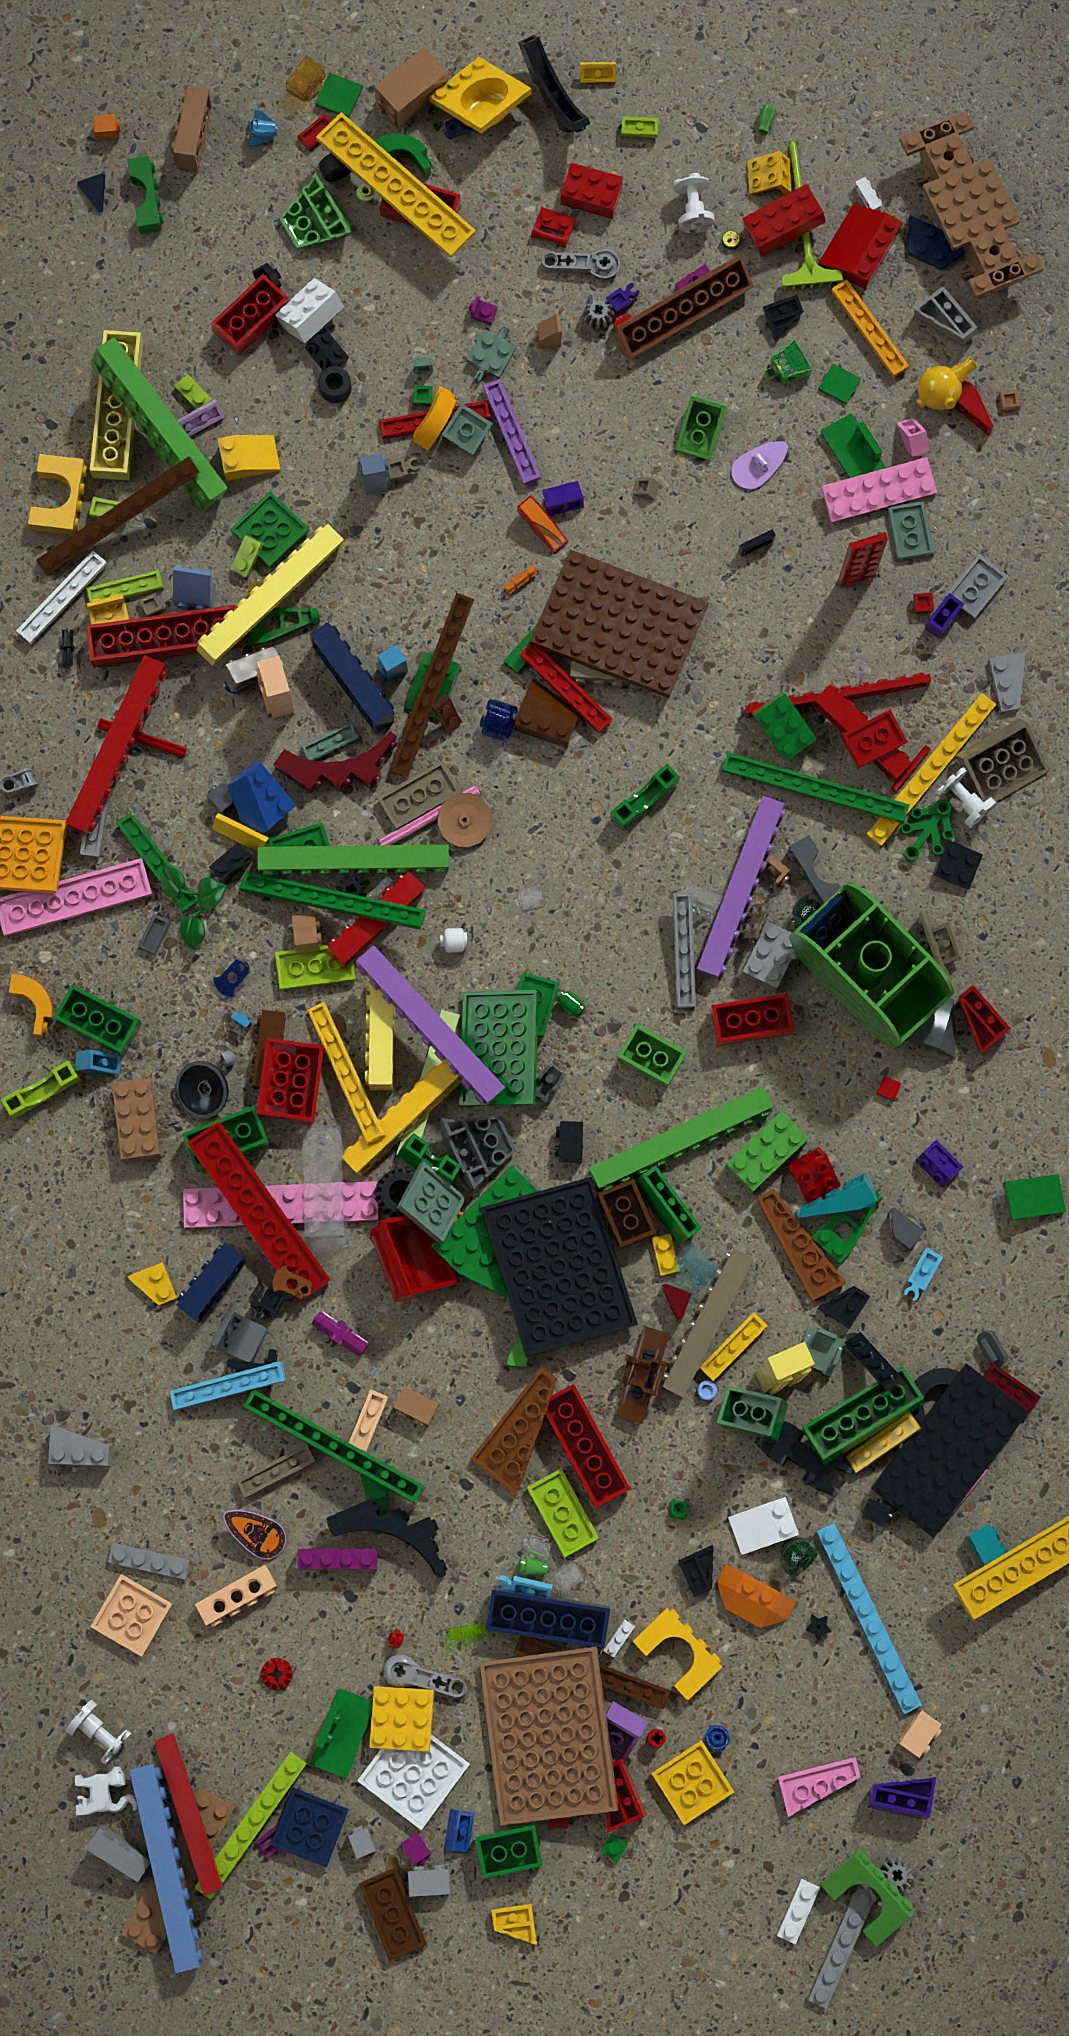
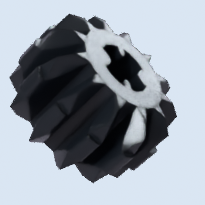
M347 875L346 882L340 879L341 885H336V890L348 893L351 888H354L355 892H352V894L367 897V893L364 892L367 890V885H363V879L357 881L356 875H354L353 880H350V876Z

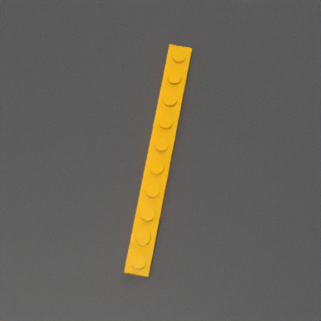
M983 693L980 694L896 797V801L910 804L907 815L997 705ZM880 817L866 836L882 847L900 823Z

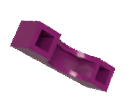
M297 1549V1569L378 1570V1550Z

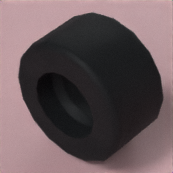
M332 153L326 155L319 162V169L327 182H335L352 173Z
M337 366L328 367L319 376V392L323 399L331 403H341L349 397L352 386L350 375L346 370ZM332 380H339L342 382V386L337 390H332L328 387V383Z

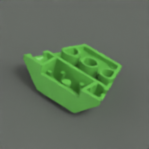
M316 173L312 176L309 184L303 187L302 193L295 201L293 200L279 218L297 249L352 233L347 219L330 191Z

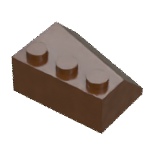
M533 678L515 721V731L568 749L580 715L570 705Z

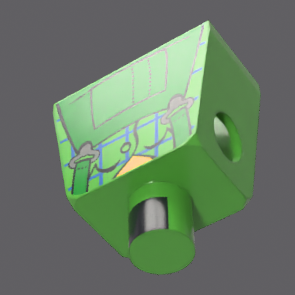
M793 340L771 357L770 364L772 367L765 370V375L769 381L778 377L781 384L784 385L809 377L812 368L796 340Z

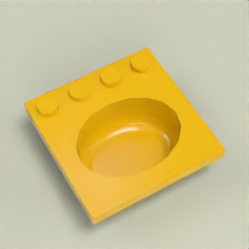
M478 57L430 94L429 102L482 134L489 127L501 122L513 108L530 96L532 91L527 85Z

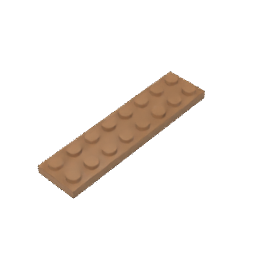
M200 1787L195 1795V1800L211 1849L213 1850L236 1806ZM180 1824L175 1833L176 1839L173 1840L174 1847L179 1849L180 1859L178 1864L179 1868H183L185 1880H182L183 1886L190 1893L198 1877ZM152 1876L121 1935L157 1954L167 1933L154 1876Z

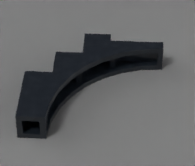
M532 35L519 41L518 44L534 84L539 86L546 106L552 109L559 129L567 133L585 130V126L590 125V121L576 107L566 93L546 55L540 38Z
M368 1499L325 1519L333 1537L356 1531H373L394 1536L409 1544L420 1553L431 1567L437 1579L446 1575V1564L443 1559L440 1560L437 1552H439L437 1543L435 1540H431V1537L438 1535L436 1531L439 1529L435 1519L431 1520L430 1516L408 1526L409 1518L405 1510L401 1511V1508H398L378 1517L379 1509L376 1502Z

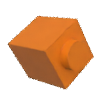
M116 114L94 115L96 140L118 139V132H121V122L117 121Z

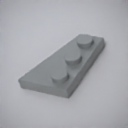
M1026 652L989 658V666L1000 714L1020 709Z

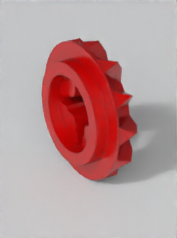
M282 1658L268 1660L261 1670L263 1683L272 1690L286 1688L293 1677L291 1665ZM275 1665H277L280 1672H285L284 1675L279 1676L278 1683H276L274 1676L268 1675V1673L275 1671Z

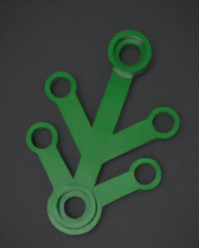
M942 799L937 801L934 807L914 808L911 811V818L914 820H919L925 815L934 816L929 821L911 824L906 822L901 825L900 832L903 835H908L911 831L923 830L916 842L905 849L904 857L906 860L913 862L918 859L920 855L919 849L930 834L933 844L932 854L934 856L942 854L944 848L940 843L937 823L940 819L944 829L942 833L943 840L953 839L954 832L951 830L949 821L953 807L949 801ZM945 807L946 812H941L939 808ZM918 811L920 816H914L913 812ZM908 826L909 831H904L903 827ZM946 832H949L951 834L950 838H947L945 836ZM939 847L941 852H935L934 848ZM908 852H913L915 856L910 857Z

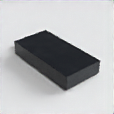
M771 529L740 544L738 552L741 557L774 542L775 532Z

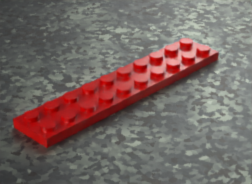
M217 1121L187 1142L190 1149L276 1271L287 1265V1269L291 1273L311 1281L312 1286L309 1295L331 1281L220 1121ZM290 1278L287 1280L286 1285L289 1289H295L298 1286V1282L296 1279ZM303 1286L301 1292L307 1293L308 1287ZM295 1296V1298L297 1299L298 1302H301L302 1300H304V1299H300V1298H298V1297Z

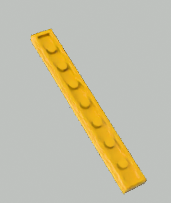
M322 1002L308 1009L310 1018L366 1143L369 1145L386 1137L326 1003Z

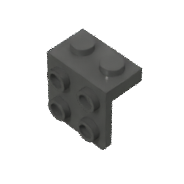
M228 1309L222 1317L217 1332L213 1335L211 1345L250 1363L253 1362L268 1329Z

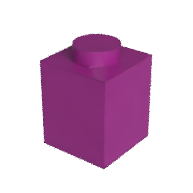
M419 1832L401 1842L413 1865L415 1863L421 1865L429 1860L428 1855L431 1852Z

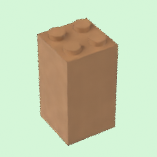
M423 47L374 86L375 106L380 112H384L387 115V119L392 125L395 124L398 128H401L431 104L429 102V95L448 81V72Z

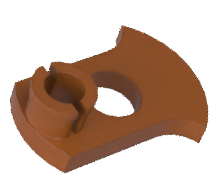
M287 1265L281 1267L274 1275V1292L283 1290L300 1299H305L311 1292V1281L291 1273L287 1269ZM288 1279H296L298 1286L295 1289H289L286 1285ZM303 1286L308 1287L307 1293L301 1292Z

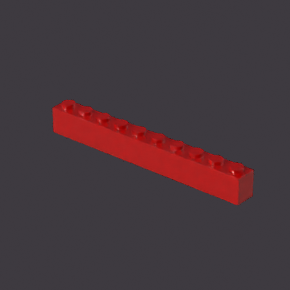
M144 655L65 822L67 828L87 837L90 832L94 831L97 824L95 820L98 815L101 816L105 807L103 803L106 798L109 799L113 788L111 786L114 781L117 782L121 772L119 769L121 765H125L128 759L127 752L129 748H133L136 742L135 735L137 731H141L144 725L142 720L145 714L148 715L151 710L152 704L150 703L159 693L160 688L158 686L167 676L168 671H166L164 663Z

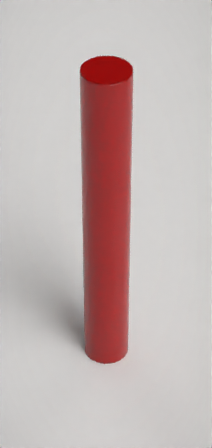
M927 745L921 749L912 763L892 785V791L897 793L931 749Z

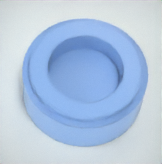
M703 1381L697 1388V1394L702 1400L710 1401L716 1396L717 1387L711 1381Z

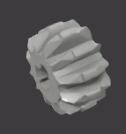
M600 297L597 298V301L591 298L590 304L586 303L585 310H583L585 323L590 322V328L596 325L597 330L600 328V325L606 328L607 323L611 324V317L614 316L612 304H607V299L602 302Z
M899 1857L896 1859V1864L893 1858H889L890 1866L883 1862L882 1865L887 1869L886 1871L882 1870L890 1883H893L896 1887L898 1886L900 1892H904L902 1885L904 1884L909 1888L910 1884L906 1882L907 1879H914V1877L908 1875V1873L913 1872V1869H905L909 1863L905 1861L901 1865V1858ZM898 1870H900V1879L895 1878V1880H893L892 1878L894 1877V1875L892 1874V1872H898Z

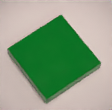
M329 72L315 106L337 115L342 112L346 117L350 118L363 85Z

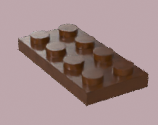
M396 1867L359 1883L389 1961L427 1945Z

